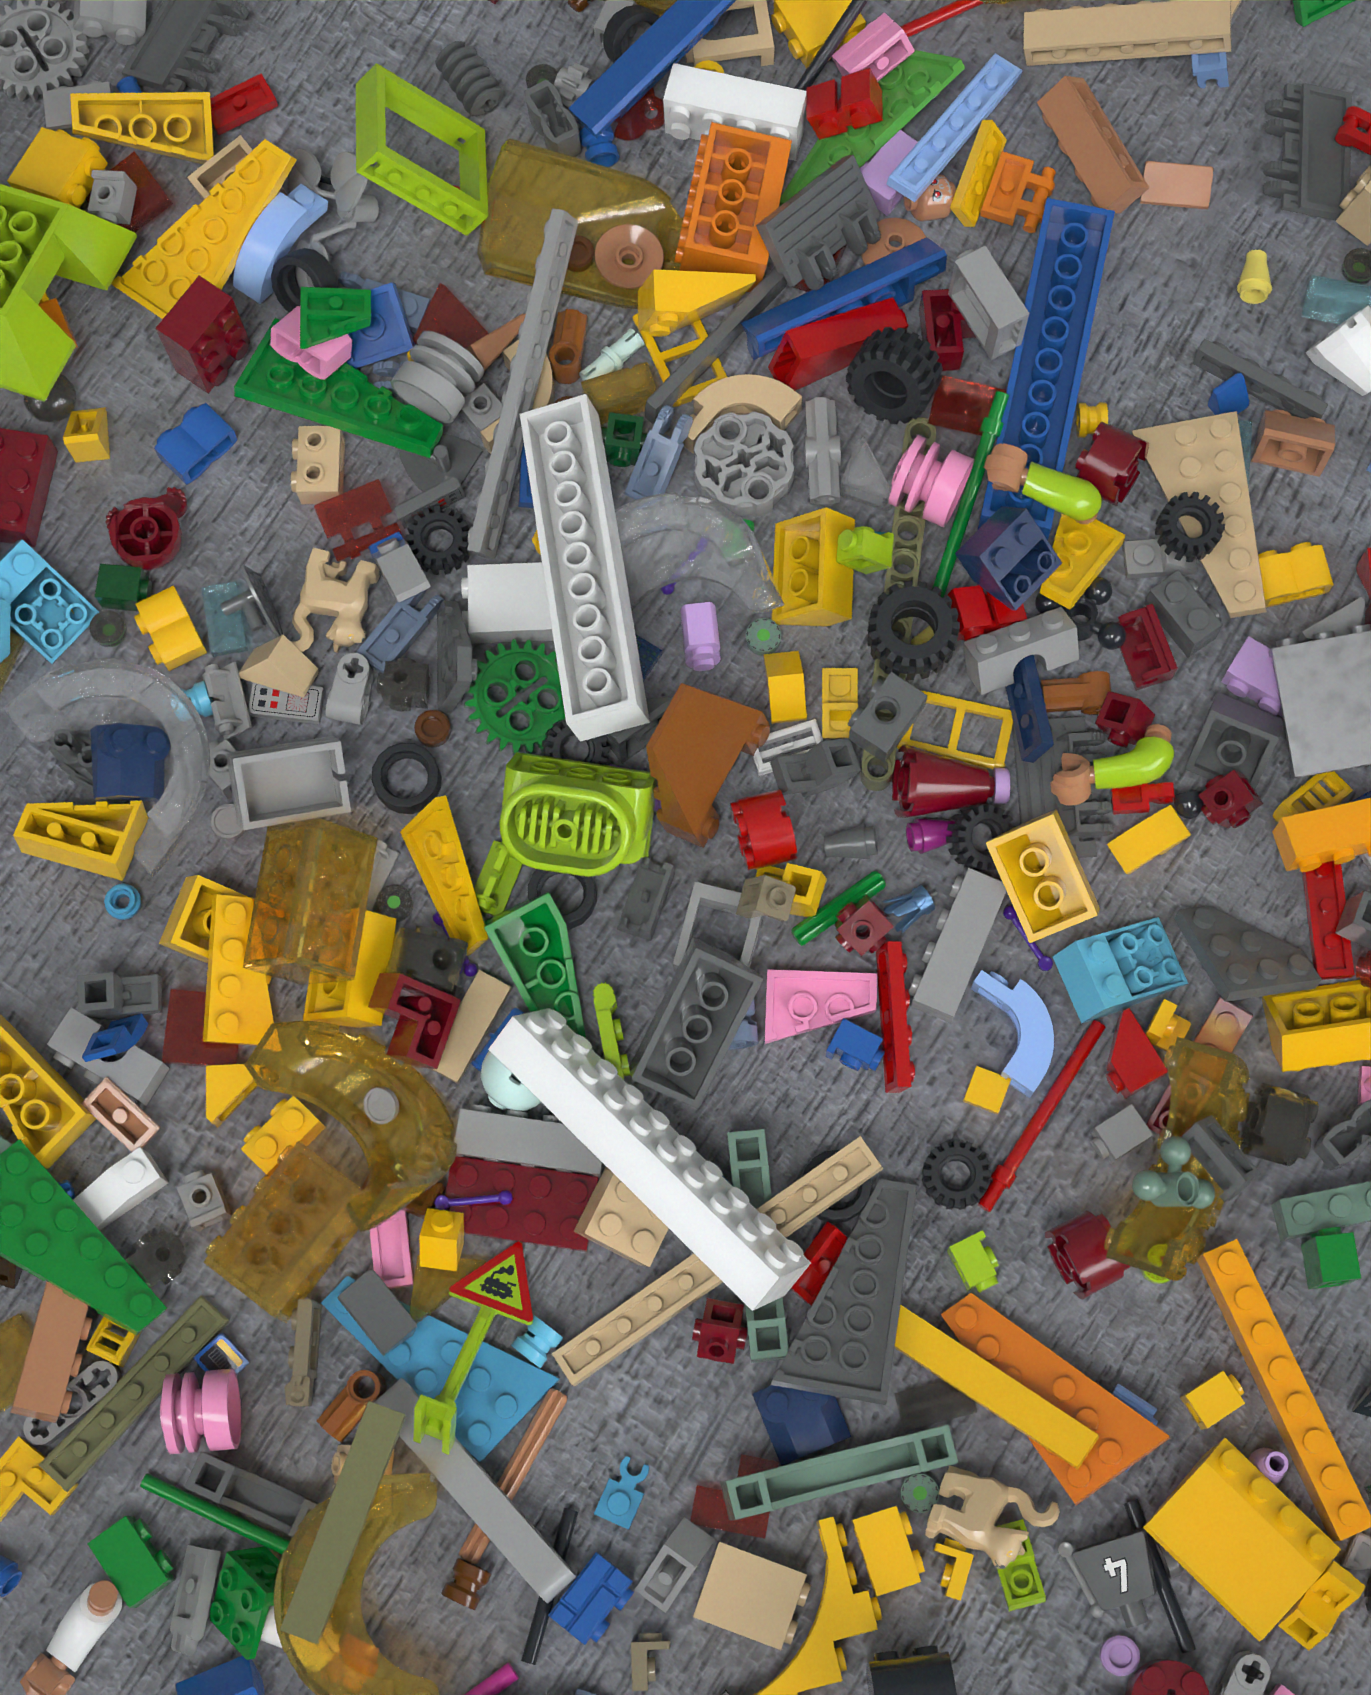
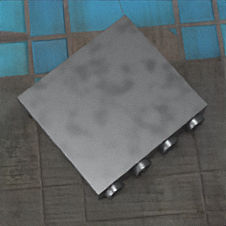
M1371 624L1349 628L1348 635L1335 637L1334 631L1313 634V641L1299 643L1298 637L1276 641L1277 647L1271 648L1268 651L1269 657L1272 656L1289 749L1291 779L1371 765Z

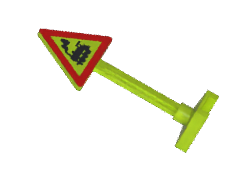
M516 1242L449 1287L450 1296L479 1306L480 1310L440 1395L435 1396L434 1399L422 1394L420 1395L414 1407V1442L421 1444L424 1435H429L442 1440V1453L449 1455L455 1443L457 1416L455 1400L495 1315L500 1314L523 1324L532 1325L533 1314L521 1242Z

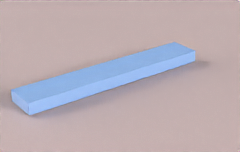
M995 53L890 174L886 185L916 202L978 129L982 120H985L1018 82L1023 70Z

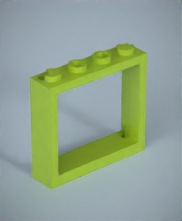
M376 63L356 83V172L468 236L489 216L485 129ZM385 107L459 151L460 190L386 146ZM462 138L463 140H465V142L461 143L458 141V139Z

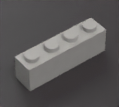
M968 868L964 878L957 876L949 895L956 899L951 910L943 909L936 925V929L942 932L937 943L929 942L922 959L923 962L928 963L923 976L915 975L909 989V995L914 996L911 1007L952 1023L1007 892L1002 881Z
M470 1105V1110L460 1109L453 1147V1154L455 1156L595 1176L599 1179L603 1173L604 1164L556 1116L544 1115L541 1121L528 1119V1113L517 1110H507L506 1115L492 1113L491 1107L483 1105Z

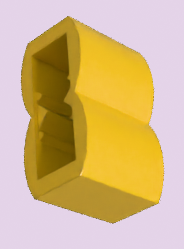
M1304 542L1291 547V552L1277 554L1276 550H1270L1258 554L1266 607L1319 596L1331 590L1334 584L1322 545L1312 546L1311 542Z
M174 585L135 604L139 614L135 615L134 619L143 635L150 634L154 643L149 645L148 648L157 665L164 663L168 671H171L207 653Z

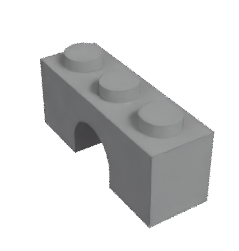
M1062 607L963 642L967 675L981 695L1013 684L1015 666L1020 660L1029 655L1035 654L1046 671L1079 660L1077 627Z
M71 1007L47 1043L50 1048L56 1051L53 1058L70 1069L73 1068L75 1063L86 1069L83 1076L97 1085L105 1077H108L134 1102L137 1100L147 1106L170 1068L135 1045L128 1049L127 1053L118 1061L105 1062L100 1058L85 1062L82 1055L92 1034L106 1029Z

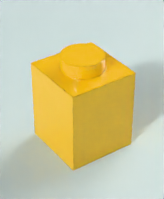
M427 1208L419 1235L421 1267L457 1271L464 1245V1213Z
M1224 1371L1216 1373L1180 1397L1201 1430L1209 1428L1245 1404L1241 1398L1244 1391L1240 1383L1232 1374L1227 1376Z

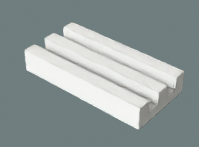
M816 719L769 733V737L764 745L812 731L813 736L759 752L757 748L752 758L758 775L761 776L773 772L770 762L763 763V760L813 744L817 745L823 741ZM811 749L801 751L795 754L807 753Z

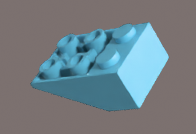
M23 539L17 540L0 558V597L10 604V628L52 664L101 613Z
M1159 917L1077 940L1052 956L1081 1024L1108 1016L1188 984Z

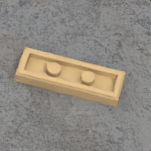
M481 970L478 971L459 1005L438 1069L431 1070L459 1084L512 990L511 986Z

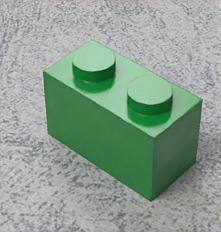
M1341 1227L1320 1229L1318 1233L1310 1234V1240L1301 1244L1308 1290L1345 1286L1361 1279L1354 1232L1342 1233Z
M124 1516L87 1543L129 1608L139 1607L175 1580L170 1572L174 1569L173 1563L163 1550L156 1551L149 1540L153 1537L150 1528L142 1518L136 1520L134 1516Z

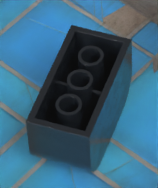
M937 1645L914 1648V1651H912L913 1656L899 1658L898 1651L875 1653L874 1661L868 1662L866 1666L869 1695H957L949 1652H938Z

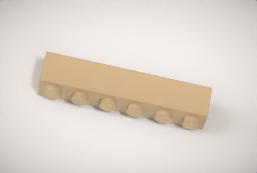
M1171 0L1155 3L1140 1L1136 4L1128 5L1109 3L1101 7L1084 8L1073 6L1061 10L1037 9L1034 12H1024L1023 49L1027 66L1231 52L1230 0Z

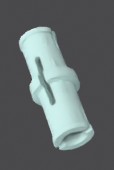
M630 328L612 346H605L600 351L601 355L579 372L586 385L590 382L589 388L594 390L612 372H619L624 367L623 363L645 346L643 339L638 333L635 336L633 335L635 330Z

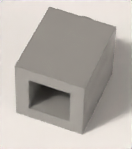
M1131 1104L1095 1127L1090 1133L1094 1138L1090 1142L1101 1159L1107 1157L1112 1164L1148 1141L1153 1134Z

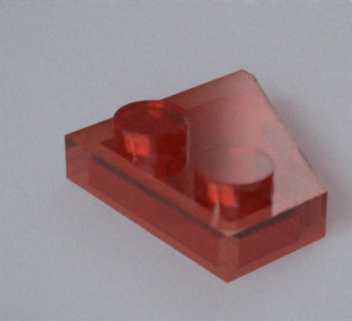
M439 283L413 340L415 345H418L417 339L422 332L433 331L446 336L467 349L471 344L489 333L448 288Z

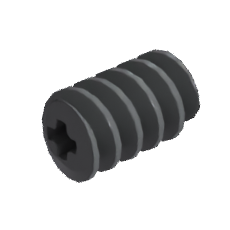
M454 41L438 54L435 60L436 67L442 72L443 78L449 83L451 90L456 93L457 99L463 103L465 111L471 116L483 115L502 100L504 90L501 87H496V78L493 76L489 77L490 69L483 66V59L480 56H476L477 51L475 47H465L464 42Z

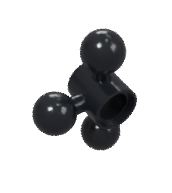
M1096 577L1084 592L1085 598L1080 597L1070 610L1040 593L1037 595L1035 606L1040 614L1059 607L1063 608L1077 627L1078 641L1086 640L1094 633L1097 635L1100 645L1105 649L1115 650L1124 644L1126 631L1121 624L1113 621L1102 624L1097 621L1098 609L1096 605L1106 603L1112 596V586L1107 579ZM1076 615H1083L1087 617L1089 621L1086 623H1077L1072 619V617Z

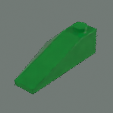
M547 892L519 903L485 921L484 929L529 1011L534 1012L548 1008L555 1010L566 1019V1025L573 1032L586 1038L567 926L550 893Z

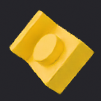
M787 863L785 869L768 866L757 870L755 877L766 875L795 886L796 891L790 914L803 917L816 915L827 881L822 871Z
M1333 1561L1285 1614L1278 1626L1310 1651L1329 1635L1340 1613L1361 1596L1366 1586L1348 1570Z

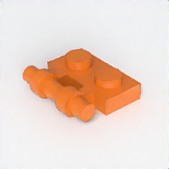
M1002 151L980 216L1013 226L1016 215H1021L1025 218L1023 230L1028 233H1035L1038 223L1042 222L1046 199L1053 193L1055 187L1053 180L1056 171L1051 167H1044L1041 176L1031 173L1034 165L1033 160ZM1026 188L1035 192L1032 202L1022 200Z

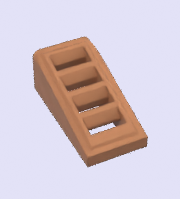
M526 314L519 315L474 342L466 349L480 362L484 371L519 334L520 325L524 321Z

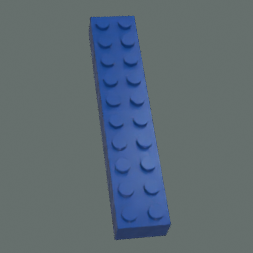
M1051 198L1046 199L1024 303L1029 312V317L1022 344L1015 348L1006 390L1009 398L1001 420L1004 425L1001 435L996 438L995 446L998 444H1008L1025 451L1028 455L1025 468L1029 469L1030 463L1034 462L1063 472L1115 213L1114 210ZM987 482L978 529L1001 506L1026 508L1048 540L1055 510L1022 494V485H1020L1019 491L1016 493L993 489V483Z

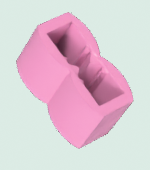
M297 306L271 328L270 345L284 358L292 362H298L309 374L325 380L351 358L352 339L346 334L306 349H300V306Z

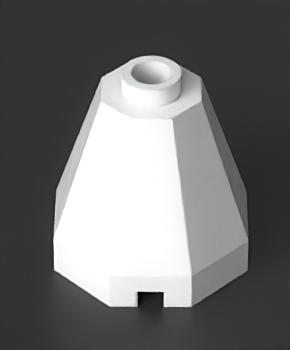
M1367 305L1328 333L1325 337L1326 339L1323 341L1319 340L1305 352L1315 365L1362 396L1371 392V308Z

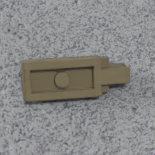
M298 1299V1306L293 1309L291 1316V1327L296 1332L295 1346L290 1347L288 1364L289 1368L293 1369L291 1381L285 1385L286 1405L312 1406L314 1378H317L322 1304L311 1299Z

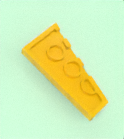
M445 795L435 797L400 833L443 920L459 958L465 955H471L489 938L484 929V921L447 796Z
M220 894L212 896L203 1042L267 1047L278 1046L251 897Z

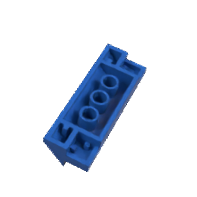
M677 0L568 109L576 116L582 128L585 127L595 138H598L618 117L622 118L672 69L673 63L677 64L718 23L719 17L736 0Z
M926 237L828 282L819 290H811L742 322L741 325L747 334V348L752 359L756 360L777 350L787 330L892 297L898 307L913 301L915 285L946 271L947 254L943 248Z

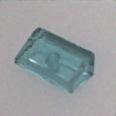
M1312 275L1306 287L1301 317L1342 324L1367 305L1371 308V286Z

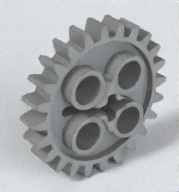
M17 0V9L15 10L5 5L6 15H0V90L3 89L8 98L16 92L20 102H23L26 95L29 94L33 103H36L38 95L43 94V91L53 90L63 84L73 87L74 84L70 77L72 75L82 76L79 66L87 65L84 54L89 53V49L86 44L87 36L73 28L74 16L71 10L63 11L59 2L51 8L48 0H43L40 6L36 4L35 0H30L28 6H24L20 0ZM19 29L25 30L34 48L40 53L45 65L49 68L48 71H43L33 52L27 47L24 38L18 31ZM61 52L59 55L52 56L54 53ZM31 69L29 72L23 73L25 70Z

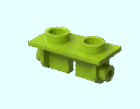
M493 841L474 887L480 911L492 916L504 912L523 865L508 852L503 841Z

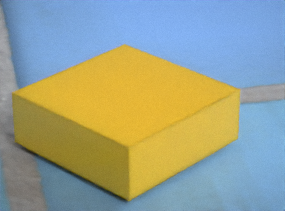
M976 1066L963 1102L998 1115L1011 1079H1005L1000 1074Z

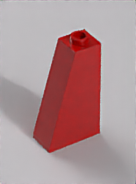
M892 297L787 330L768 368L774 379L796 391L849 367L865 339L871 336L874 331L879 329L882 332L885 327H892L894 331H897L898 327L907 329L909 325L907 324L906 315L902 309H899Z

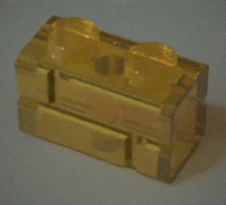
M647 362L635 365L632 369L625 368L581 381L582 395L586 394L599 414L600 424L608 423L609 412L629 415L644 412L646 400L657 390Z

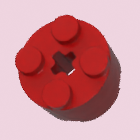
M780 789L737 799L736 802L730 803L734 823L737 824L740 834L737 835L741 856H744L748 870H756L797 859L795 835L790 816H787L786 811L781 808V806L786 805Z

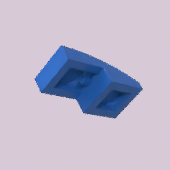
M143 1014L112 1021L107 1030L93 1033L82 1055L84 1061L89 1062L122 1053L133 1047L140 1040L149 1025Z

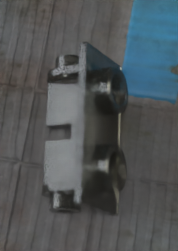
M945 1381L894 1393L904 1431L977 1413L975 1401Z

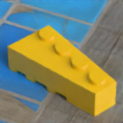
M210 92L70 93L72 134L199 164L206 163L214 156Z
M0 1014V1108H3L10 1120L11 1128L17 1139L23 1142L45 1169H49L88 1129L96 1118L81 1104L84 1099Z

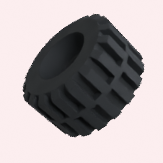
M885 327L882 332L879 329L874 331L871 336L865 339L847 369L846 382L849 383L847 388L849 394L855 396L853 401L857 406L864 408L863 412L868 415H875L876 420L883 422L886 419L889 420L890 424H898L900 420L905 424L909 423L912 418L917 419L925 411L941 383L943 368L942 363L937 362L939 355L936 351H931V344L927 340H920L918 338L919 335L915 332L909 334L906 333V329L899 327L897 331H894L892 327Z
M906 581L902 589H899L898 585L895 584L889 588L888 595L883 592L878 597L877 604H873L870 613L867 644L871 646L870 654L873 660H880L879 667L885 671L889 667L892 669V673L897 676L903 673L907 674L906 680H914L915 674H920L921 679L929 677L930 671L933 670L935 673H938L942 670L944 662L948 664L952 658L953 651H955L960 622H957V609H951L952 600L948 595L944 598L940 597L941 589L934 586L933 590L927 589V583L921 581L919 587L912 586V581ZM917 617L930 625L934 636L926 643L910 645L900 641L895 636L892 626L902 618Z

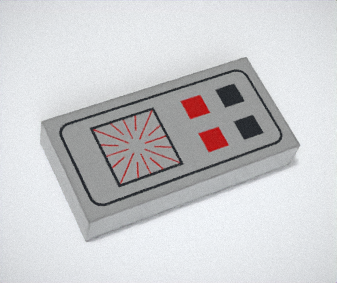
M253 682L248 713L250 717L319 725L325 690L323 687L310 686L303 698Z

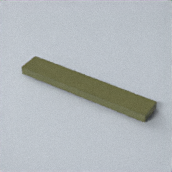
M201 1295L47 1455L39 1466L68 1492L162 1394L163 1381L166 1374L179 1373L180 1375L194 1360V1356L229 1323V1320Z
M368 1401L280 1628L281 1631L319 1645L405 1421V1414Z

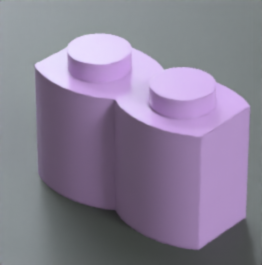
M712 602L685 604L682 606L680 613L686 665L695 671L711 670L721 660L716 607Z

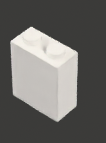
M542 562L467 565L468 577L461 579L462 598L468 599V611H462V618L472 644L511 642L512 639H515L517 642H526L527 639L531 641H554Z

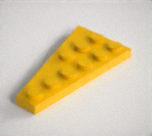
M264 139L235 166V171L222 184L217 183L209 191L211 194L199 205H193L157 239V244L146 255H140L132 262L133 267L122 277L117 276L111 285L161 319L166 316L199 275L222 290L235 268L239 252L250 229L266 206L276 197L297 159L272 142Z

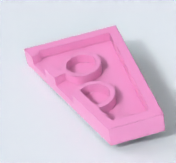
M767 969L765 1044L842 1022L843 1018L850 1020L875 1013L877 973Z

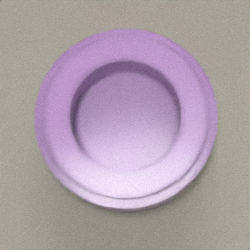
M994 768L995 789L992 796L993 804H1007L1010 797V772L1007 768Z
M1117 1635L1104 1641L1100 1648L1099 1657L1106 1671L1116 1676H1126L1134 1672L1138 1667L1140 1652L1135 1642L1130 1638Z

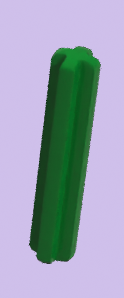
M872 871L817 910L815 916L807 917L794 926L791 930L794 939L801 946L814 939L838 921L837 913L849 902H853L855 905L866 894L872 898L882 891L886 886L884 878L877 871Z

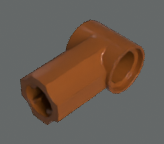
M574 309L558 312L553 346L549 351L552 375L557 382L562 384L576 382L580 378L579 372L582 371L581 360L588 316ZM563 360L572 361L570 364L567 365L559 364Z
M1104 671L1083 673L1078 678L1041 680L1040 682L1047 712L1081 710L1083 714L1098 715L1108 691H1111L1110 674Z
M356 1371L350 1376L345 1388L316 1421L329 1435L342 1443L361 1421L368 1401L374 1403L386 1392L387 1385L385 1379L376 1371ZM369 1376L375 1383V1391L369 1398H364L360 1395L358 1387L360 1381Z

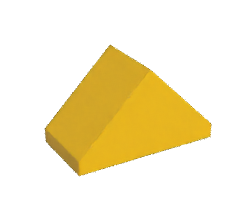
M106 407L71 411L63 435V441L76 463L110 459Z
M799 651L763 654L771 724L807 720L804 674Z
M258 1063L206 1066V1118L218 1128L266 1079L269 1073Z

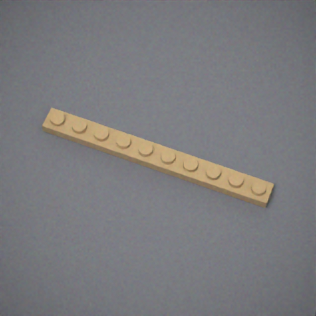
M859 1136L756 1210L769 1216L775 1222L776 1229L786 1238L880 1172L883 1167L862 1137ZM692 1254L557 1349L552 1355L571 1385L576 1386L720 1285L723 1281L695 1254Z

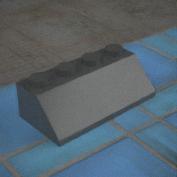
M693 937L629 1066L631 1079L698 1109L763 981V977L727 952Z

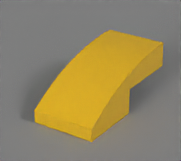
M822 668V739L849 738L851 727L848 725V722L858 708V668Z
M1169 805L1109 842L1107 846L1125 873L1129 875L1156 856L1163 855L1192 834L1173 806Z

